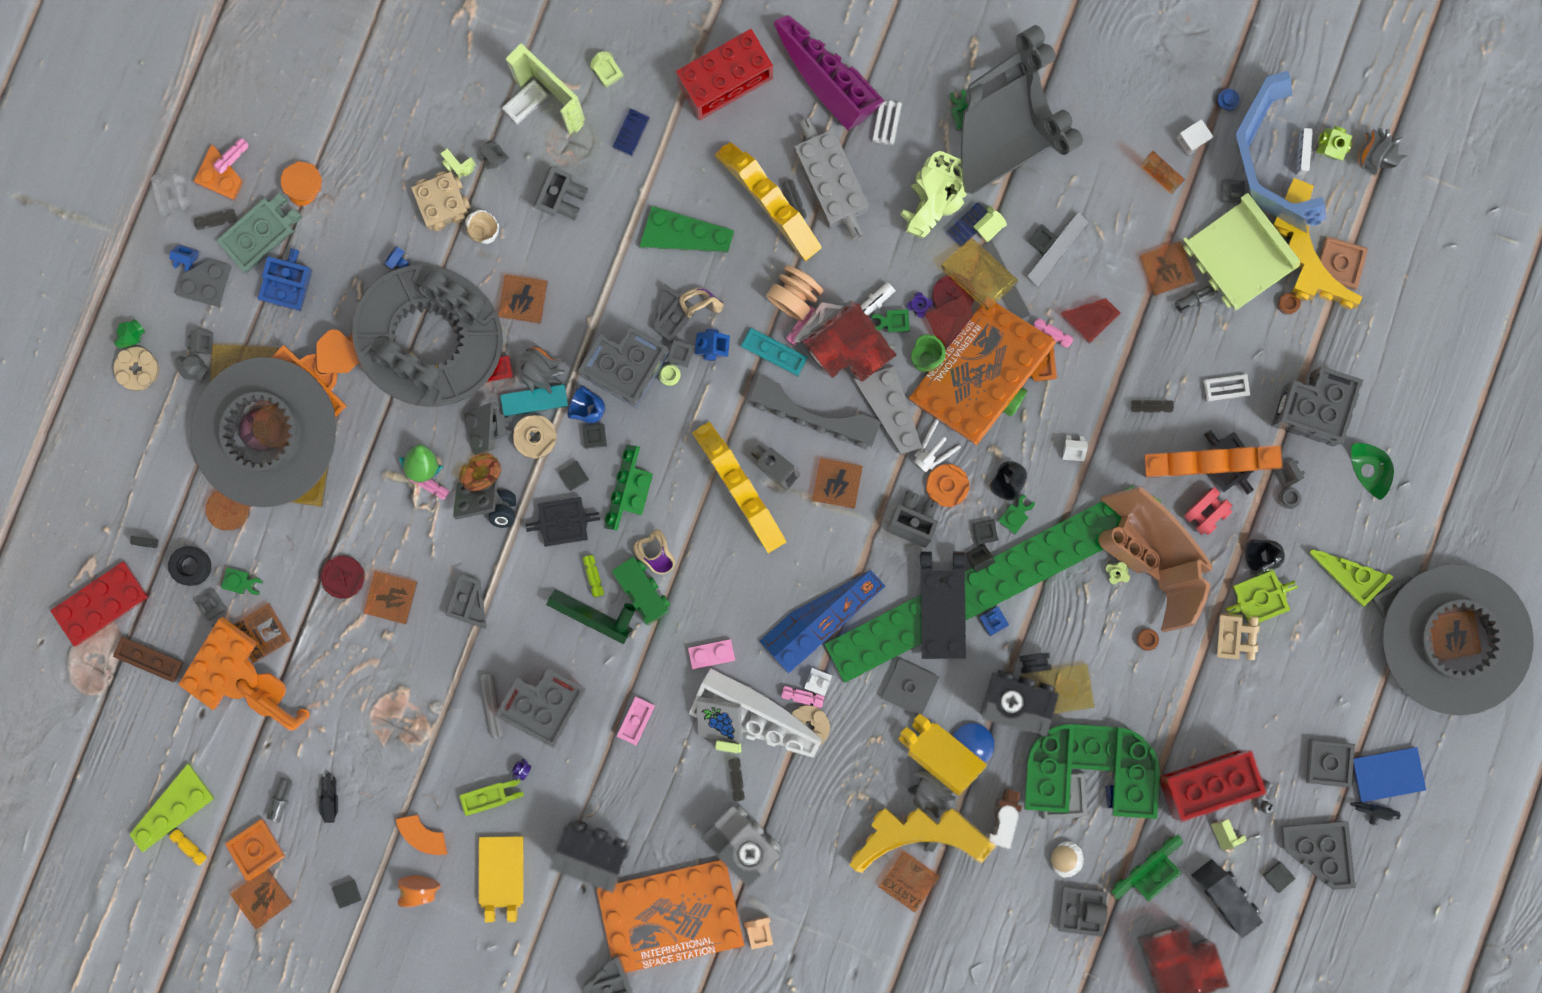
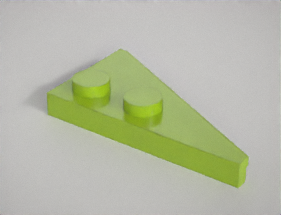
M1311 549L1308 552L1362 607H1365L1393 579V576L1373 570L1367 566H1361L1358 563L1329 555L1323 551Z

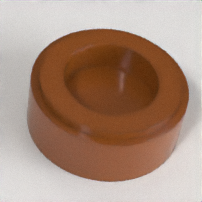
M1288 292L1278 299L1277 306L1281 313L1291 315L1299 310L1301 302L1295 296L1296 294Z
M1143 629L1137 634L1136 643L1142 650L1150 651L1158 646L1159 636L1152 629Z

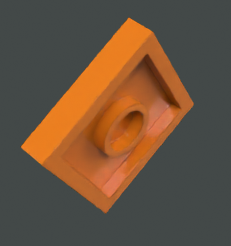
M263 819L225 843L246 881L252 880L286 857Z

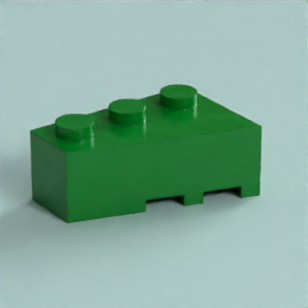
M633 556L613 569L612 573L642 616L645 624L650 626L670 612L668 607L671 604L665 595L660 597L656 591L659 588L653 577H647L644 572L647 569L642 561L636 560Z

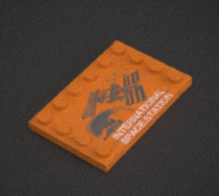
M987 297L946 349L944 361L937 369L929 371L908 399L977 446L1056 342L1047 334Z
M721 860L618 882L613 893L598 887L596 888L611 958L615 954H619L626 973L745 946L728 867Z

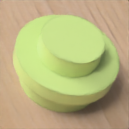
M673 364L664 365L659 371V379L664 385L673 386L680 380V370Z

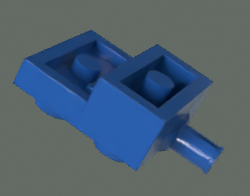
M291 248L288 260L267 257L262 274L263 282L258 295L259 301L301 312L313 270L296 263L299 250Z

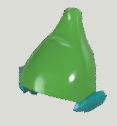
M422 444L411 447L405 457L398 458L406 477L415 482H425L436 476L444 468L438 464L435 454Z

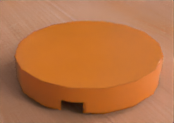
M943 464L936 467L929 474L926 481V491L933 502L936 501L942 507H953L960 504L966 498L969 491V480L966 473L960 467L953 464Z

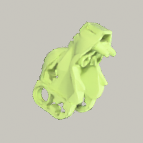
M938 151L925 161L923 168L916 174L915 184L911 185L921 202H919L915 213L904 209L900 213L908 222L905 230L906 233L922 239L936 225V222L940 221L942 216L953 214L964 204L962 198L967 194L964 192L961 167L957 165H961V159ZM953 168L959 171V176L954 174ZM946 188L950 189L949 193L951 195L949 197H947Z

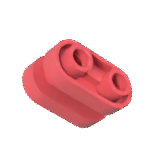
M1215 486L1206 492L1183 515L1189 523L1194 519L1199 523L1195 529L1201 535L1204 533L1209 535L1216 529L1215 523L1220 518L1224 520L1233 512L1230 509L1233 505L1227 499L1223 502L1217 499L1220 492ZM1211 504L1215 509L1205 518L1201 512Z

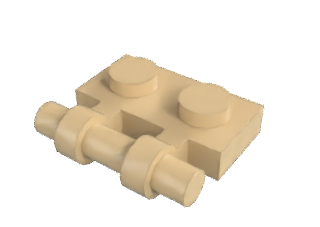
M1221 613L1217 657L1239 659L1240 651L1247 652L1246 659L1255 660V654L1258 652V644L1256 643L1257 633L1260 632L1258 616H1250L1249 624H1242L1243 615ZM1242 632L1248 633L1247 643L1241 642Z

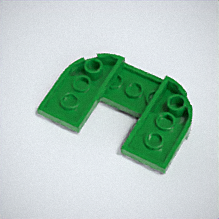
M1062 724L1049 728L1047 736L1039 735L1031 745L1026 758L1024 810L1069 813L1072 768L1114 771L1112 816L1157 819L1160 780L1159 762L1154 749L1136 732L1119 727Z

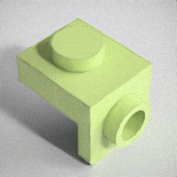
M448 148L441 153L444 158L442 164L449 172L453 170L459 178L462 176L466 177L474 171L476 163L471 157L460 164Z

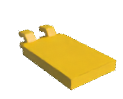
M919 714L912 724V727L920 735L916 737L913 731L905 727L898 738L904 746L910 749L908 755L958 796L987 766L983 760L937 723L934 724L932 722L930 724L929 720L922 714Z
M524 836L479 837V904H481V907H485V922L496 921V907H507V922L518 921V907H521V904L524 903Z

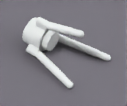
M935 419L921 444L922 449H919L914 454L916 459L913 462L924 472H927L929 469L932 471L938 464L961 448V445H957L934 461L936 458L933 455L946 441V437H943L930 452L924 451L939 422L937 419Z

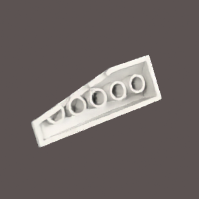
M713 669L709 670L703 680L689 712L690 715L697 718V699L699 697L741 704L742 735H746V739L753 741L760 739L767 741V745L774 747L776 745L785 746L788 751L813 758L822 741L805 724L770 699Z

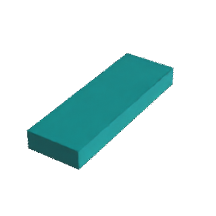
M751 327L741 344V348L797 377L808 359L807 356Z
M565 384L551 386V394L545 389L539 388L534 389L533 393H531V390L500 395L504 417L568 407Z

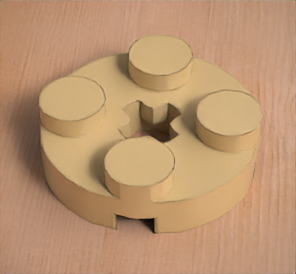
M131 347L120 351L114 363V375L117 382L125 388L133 391H142L157 380L159 363L148 350L141 347ZM138 363L142 370L138 371L137 375H134V371H131V368Z
M526 416L514 428V445L526 457L533 459L545 457L556 445L557 434L555 427L543 416ZM531 432H540V440L538 442L530 441Z
M809 705L801 706L794 710L791 715L803 724H806V721H810V724L814 726V730L811 731L822 739L820 743L822 745L830 731L829 720L825 713L819 708Z

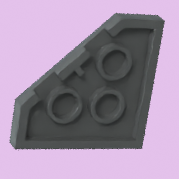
M1349 821L1281 826L1283 849L1333 890L1356 888Z

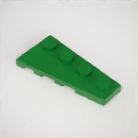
M652 206L639 247L644 249H680L685 251L700 250L728 253L734 230Z

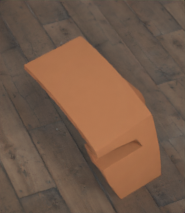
M1140 486L1102 496L1100 500L1111 507L1122 518L1118 527L1103 531L1099 535V544L1119 561L1126 563L1136 573L1147 572L1158 580L1159 589L1164 591L1167 596L1161 631L1168 632L1195 625L1207 601L1211 585L1201 575L1212 571V564L1177 519Z

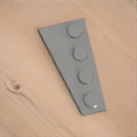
M895 366L854 379L856 386L862 392L863 397L874 411L878 420L881 421L900 455L922 449Z

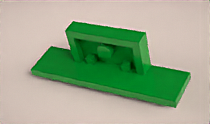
M627 445L622 453V465L616 475V487L611 494L609 512L605 516V529L618 531L623 511L642 515L653 473L635 468L640 450L639 446Z
M1177 834L1175 837L1168 838L1158 852L1154 851L1147 857V861L1143 865L1134 867L1129 877L1118 881L1113 887L1114 890L1111 891L1115 899H1120L1132 887H1135L1149 902L1182 874L1168 856L1183 844L1181 837Z

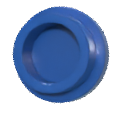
M1225 89L1218 96L1219 106L1227 111L1235 109L1240 102L1239 94L1233 89Z

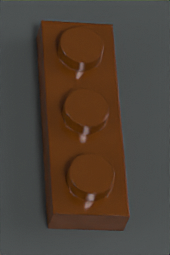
M121 637L113 655L116 659L170 682L176 681L184 663L126 637Z

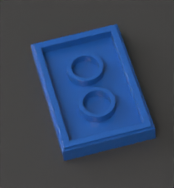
M1418 747L1354 758L1353 771L1360 802L1426 791Z

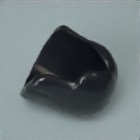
M1004 462L998 468L997 474L990 483V488L1001 499L1015 500L1019 497L1026 483L1027 471L1017 462ZM1004 474L1010 478V483L1006 482Z
M1252 539L1247 542L1245 558L1250 571L1258 575L1279 568L1284 562L1285 552L1282 545L1274 540ZM1265 550H1266L1267 562H1266V561H1263V558H1262V553H1263Z

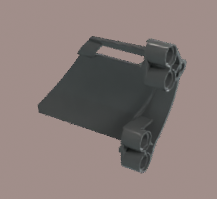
M1033 25L1016 36V53L968 86L969 104L964 110L961 136V170L964 192L970 194L978 192L1050 147L1061 155H1066L1083 144L1081 133L1071 127L1073 122L1071 115L1066 110H1060L1052 115L1046 101L1038 70L1052 63L1056 55L1054 49L1049 44H1044L1045 34L1038 25ZM1005 72L1007 85L982 99V84Z

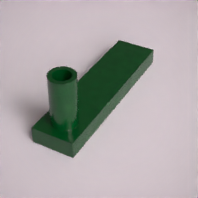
M556 589L546 603L547 606L623 645L633 628L629 627L636 608L629 603L623 605L617 620Z

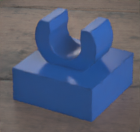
M179 244L170 251L169 259L174 260V268L179 267L180 263H183L185 265L184 271L187 272L191 269L192 263L198 259L199 251Z
M395 246L383 265L389 269H393L395 265L402 268L407 267L409 262L401 258L405 251Z
M999 606L979 617L989 636L1009 626Z

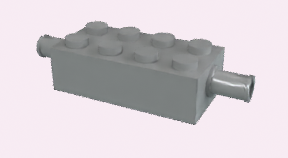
M806 118V123L804 120L800 121L799 126L805 135L806 141L794 146V154L829 229L845 223L852 240L857 239V236H863L865 233L857 217L867 213L870 206L834 129L818 134L811 118Z

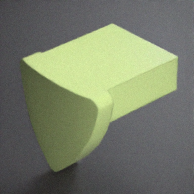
M607 51L597 53L590 63V69L596 72L605 88L623 77V73L613 60V55Z
M991 206L985 210L987 214L974 226L986 242H989L1007 225L1002 215Z
M718 740L715 745V750L740 753L742 751L741 743L737 744Z
M1229 819L1218 820L1211 824L1219 846L1223 850L1232 849L1247 840L1245 834L1236 837Z

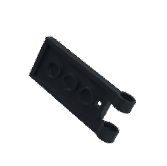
M932 551L920 552L921 658L966 659L965 551H953V571H932ZM941 577L946 578L945 583L940 582Z

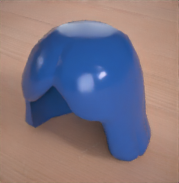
M581 385L574 393L567 417L586 423H596L600 421L605 412V403L599 395ZM593 405L590 414H588L587 407Z

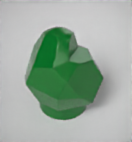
M135 319L130 322H122L116 330L117 337L114 340V345L118 348L136 345L141 342V335L145 333V330Z

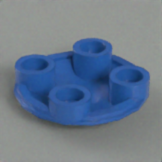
M968 723L961 726L953 734L955 739L985 763L991 758L994 752V739L986 727L977 723Z

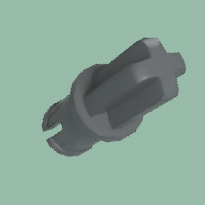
M1211 285L1198 291L1193 290L1186 297L1175 301L1176 309L1179 313H1183L1192 307H1199L1202 305V302L1216 296L1218 292L1214 291Z
M288 778L280 779L275 796L271 798L273 801L267 816L268 820L274 822L281 821L285 805L289 802L287 798L293 784L292 780Z

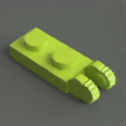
M520 780L500 782L459 795L465 816L507 804L508 801L524 797V793L520 791L506 797L504 790L507 787L517 786Z

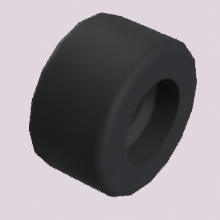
M192 546L181 547L170 556L168 571L172 579L177 583L186 586H196L203 583L209 577L211 560L202 549ZM187 558H194L198 563L197 571L191 575L184 573L182 570L183 561Z

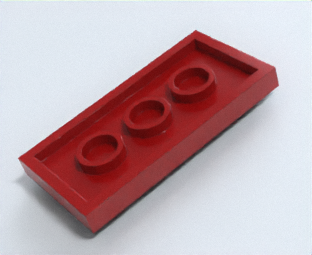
M123 561L50 610V612L72 645L77 647L148 599L149 596L127 563Z

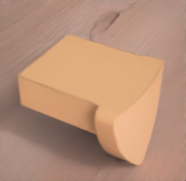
M759 917L744 922V927L748 931L751 949L773 945L769 927L770 917Z

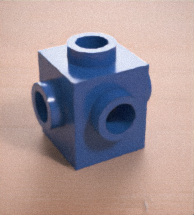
M706 329V332L697 333L695 354L703 356V360L716 361V357H728L730 335L719 333V330Z

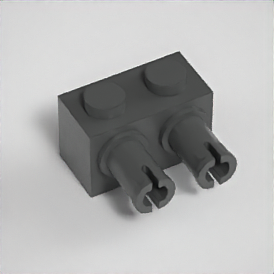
M551 166L547 170L532 207L551 216L560 213L575 221L577 215L574 213H579L580 208L564 202L563 196L565 193H568L583 201L586 196L584 194L588 192V188L572 182L571 174Z
M906 491L902 504H898L892 513L886 532L926 548L932 541L939 522L933 519L939 504L936 501L932 504L933 500L926 499L920 514L913 511L919 495L914 493L911 498L912 491Z

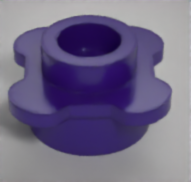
M921 292L915 293L914 299L907 304L908 310H913L919 318H923L928 308L933 306L932 300L927 299Z
M523 758L521 762L517 761L512 769L514 780L520 779L523 781L529 774L531 765L528 764L526 759Z

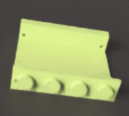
M521 43L506 58L515 82L522 88L534 76L565 106L560 112L568 133L571 135L573 131L578 132L584 125L583 121L585 120L578 97Z
M1249 193L1241 197L1240 204L1188 240L1186 237L1183 239L1185 245L1183 249L1189 257L1194 256L1197 260L1195 265L1202 274L1206 273L1209 276L1210 280L1208 282L1214 291L1219 290L1221 292L1223 303L1227 308L1232 307L1234 311L1300 266L1299 258Z

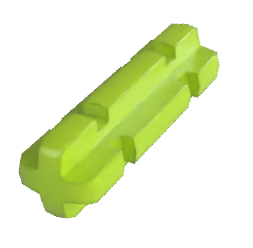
M593 555L584 556L582 560L587 568L585 571L589 585L592 586L593 597L603 596L604 590L603 586L600 585L601 579L597 566H595V558Z

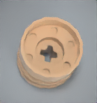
M786 265L783 269L786 275L780 274L778 277L784 286L773 284L767 292L766 298L787 315L803 322L810 311V307L805 303V300L816 303L817 298L815 295L821 296L823 289L807 273Z

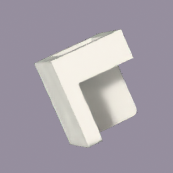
M1201 119L1182 131L1176 139L1186 154L1190 155L1199 146L1212 139L1213 135Z

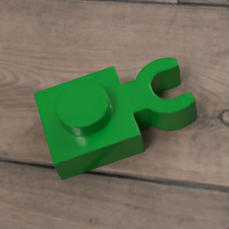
M964 89L961 90V99H956L954 93H950V101L956 105V107L951 108V113L957 130L962 129L964 110L969 104L965 103L967 94Z
M908 309L886 311L887 317H883L880 314H874L871 317L872 320L878 319L881 323L879 326L872 327L876 332L881 331L884 327H887L888 333L910 331Z
M1022 495L1018 499L1017 507L1011 504L998 520L1001 525L1014 535L1029 518L1024 514L1025 511L1031 510L1035 505L1034 502L1029 506L1023 505V499H1025L1026 495Z
M227 567L221 589L244 594L245 589H247L253 595H260L259 591L253 589V585L255 583L263 584L264 581L258 578L248 580L250 573Z

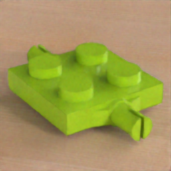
M1271 570L1232 586L1237 604L1226 607L1225 610L1226 612L1230 611L1227 614L1241 612L1247 624H1249L1250 616H1258V623L1290 611L1291 609L1286 600V593L1298 587L1294 585L1296 584L1294 580L1282 585L1277 579L1274 570Z

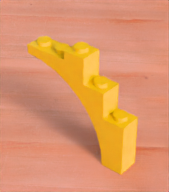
M731 141L727 145L722 146L715 154L717 160L758 202L787 239L793 250L805 261L818 252L822 247L801 214L788 203L779 187L767 178L756 159L746 151L740 150Z
M1293 178L1285 200L1295 204L1310 200L1314 185ZM1276 217L1273 226L1283 238L1291 237L1288 245L1300 260V266L1297 268H1300L1301 271L1292 293L1296 294L1295 296L1298 299L1308 301V299L1313 300L1317 293L1323 300H1334L1339 302V305L1343 308L1356 309L1362 300V296L1344 287L1322 265L1314 251L1309 235V226L1306 225L1307 233Z
M709 421L691 432L733 496L765 550L770 553L786 543L767 507L741 469L730 448Z
M885 808L874 816V822L871 824L877 830L876 833H872L866 839L867 844L862 850L855 852L849 865L855 871L862 873L873 861L888 851L917 842H938L951 845L965 851L977 861L983 862L996 845L964 816L952 808L950 811L947 810L942 814L939 824L919 808L908 815L906 823L892 811Z

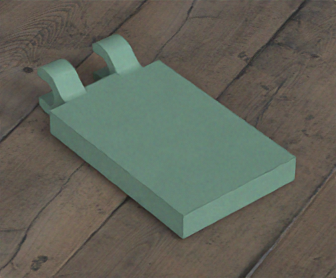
M278 193L270 202L266 198L262 199L216 240L246 274L294 232L291 225L297 223L303 217L295 209H292L285 216L279 208L286 205L289 200L281 193Z

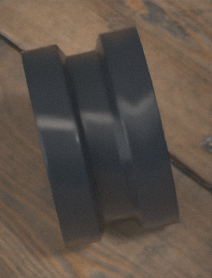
M1050 653L1019 656V661L1022 662L1021 673L1052 670L1051 664L1048 662Z

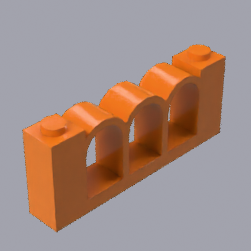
M1281 445L1146 454V477L1282 468Z

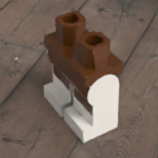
M1004 788L1002 799H996L995 805L998 807L994 812L996 821L992 834L986 833L985 835L995 845L1009 849L1011 847L1018 820L1017 811L1021 812L1022 805H1018L1021 792Z

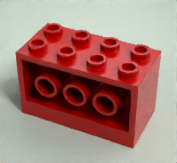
M751 28L676 70L677 83L700 121L773 79V64Z
M1244 749L1161 775L1159 780L1172 819L1181 822L1267 794L1253 752Z

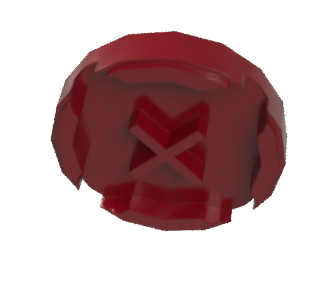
M948 274L940 278L932 292V302L935 308L942 315L948 317H959L966 314L975 300V289L972 283L959 274Z
M345 555L328 560L321 572L323 588L332 597L347 599L357 595L365 582V571L361 563Z

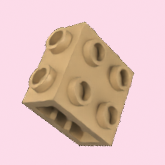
M440 172L435 175L436 178L419 180L415 183V186L411 187L425 224L430 231H440L452 222L454 224L463 222L469 215L470 203L467 196L462 197L460 189L463 186L459 176L455 177L452 172Z

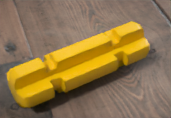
M179 829L174 830L170 834L169 839L174 844L177 843V847L189 858L192 857V861L196 865L203 864L207 856L202 851L199 852V848L187 837L184 838V834Z

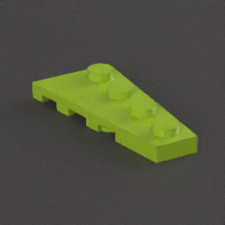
M190 763L184 767L129 834L141 852H145L215 799Z

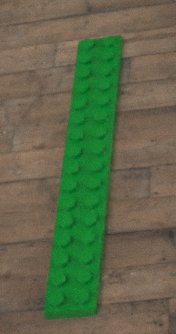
M1102 501L993 557L994 564L978 572H975L973 568L966 571L965 619L968 620L1104 550L1099 544V535L1103 531L1118 527L1122 517ZM921 595L825 644L844 683L921 644Z

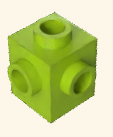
M1334 126L1333 129L1325 128L1319 136V146L1316 153L1334 160L1343 161L1346 153L1351 148L1352 135L1346 134V129Z

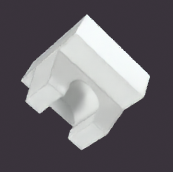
M1070 435L1066 436L1063 460H1085L1088 443L1083 436L1079 437V441L1071 440Z
M812 668L804 689L825 696L832 675Z

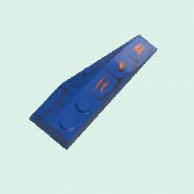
M870 570L791 612L764 636L760 642L789 674L879 593L885 585Z

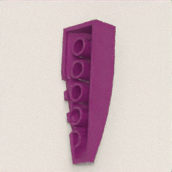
M786 15L774 21L773 24L784 47L806 83L847 130L860 125L885 102L853 66L848 68L841 62L842 58L838 54L832 55L824 48L825 44L822 41L812 39L809 36L810 32L791 16Z

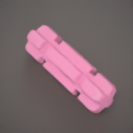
M242 138L238 139L235 145H232L221 156L222 158L214 163V169L219 173H223L227 166L233 164L241 156V153L248 149L249 144Z
M809 306L810 311L803 322L798 321L792 329L793 332L788 334L786 340L790 344H797V342H794V338L815 311V308Z
M1040 318L1036 319L1033 324L1034 327L1048 336H1053L1055 342L1059 341L1060 345L1065 348L1071 345L1073 337L1068 334L1064 335L1063 331L1049 323L1048 325L1045 324L1046 321Z
M431 479L425 482L412 481L415 484L418 483V486L430 493L436 494L442 500L449 494L448 489L443 486L440 487V484Z
M784 686L781 698L786 700L791 698L794 702L809 706L811 703L814 707L822 708L824 703L823 695L816 694L815 696L812 692L800 689L792 690V687Z

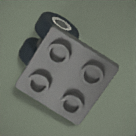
M482 477V478H478V479H474V480H475V481H483V480H485L487 477ZM498 478L490 486L481 490H469L464 486L463 482H459L456 488L453 517L457 520L489 513L488 519L493 526L499 528L510 527L515 521V512L510 507L516 506V495L508 490H497Z

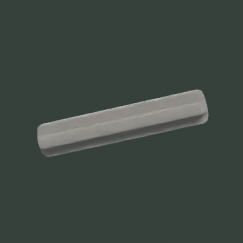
M490 673L480 676L490 734L492 738L502 737L501 719L495 717L499 708L493 676Z

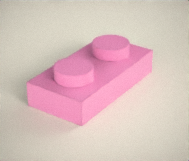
M731 639L688 648L692 670L735 661Z
M635 696L617 737L637 746L655 705Z

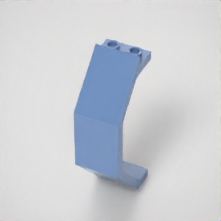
M1289 71L1266 77L1236 132V138L1252 199L1261 209L1307 233L1306 225L1315 226L1327 220L1323 197L1295 204L1262 187L1257 181L1249 147L1271 104L1276 100L1293 96Z

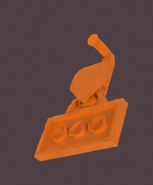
M332 329L327 331L317 341V354L306 355L302 359H299L290 349L283 345L271 358L292 362L314 376L327 392L336 418L347 407L332 391L337 384L338 373H348L359 363L353 347L352 333L346 337L339 330Z
M224 617L218 619L178 685L211 710H215L224 696L232 699L245 697L248 706L261 716L272 717L288 730L297 729L309 718V711L299 709L297 716L293 718L278 707L286 693L284 683L271 673L257 674L254 665L248 660L257 642Z

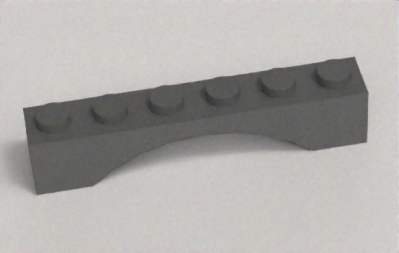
M761 376L758 377L750 398V403H753V408L760 411L769 409L774 411V416L785 419L786 416L793 418L794 423L804 427L806 424L814 426L813 430L819 433L826 434V431L835 434L834 438L844 442L847 439L855 441L854 445L866 449L867 446L872 447L881 424L880 420L864 414L839 419L814 415L794 403L784 392L780 383Z

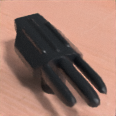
M329 772L327 773V794H325V778L322 777L321 795L319 796V814L322 816L324 823H334L338 814L336 778L333 776V793H331V774Z
M1352 802L1350 804L1357 811L1371 814L1369 823L1374 826L1378 825L1379 819L1393 821L1396 819L1400 820L1401 817L1399 811L1388 807L1361 802Z

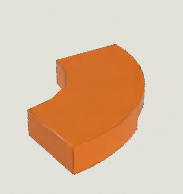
M419 815L396 819L401 835L412 847L432 855L448 854L444 832H434L427 829L421 822Z

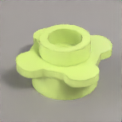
M1117 562L1106 566V571L1110 575V583L1117 584L1121 581L1128 582L1130 580L1126 563Z

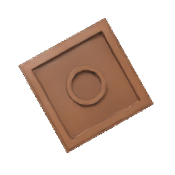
M1325 237L1319 259L1334 279L1346 288L1357 290L1368 248Z

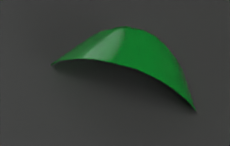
M1355 443L1351 446V460L1355 474L1371 495L1378 500H1382L1389 492L1393 482L1394 466L1392 460L1385 451L1376 446ZM1370 464L1374 467L1375 473L1372 477L1367 478L1362 475L1361 468L1363 465Z

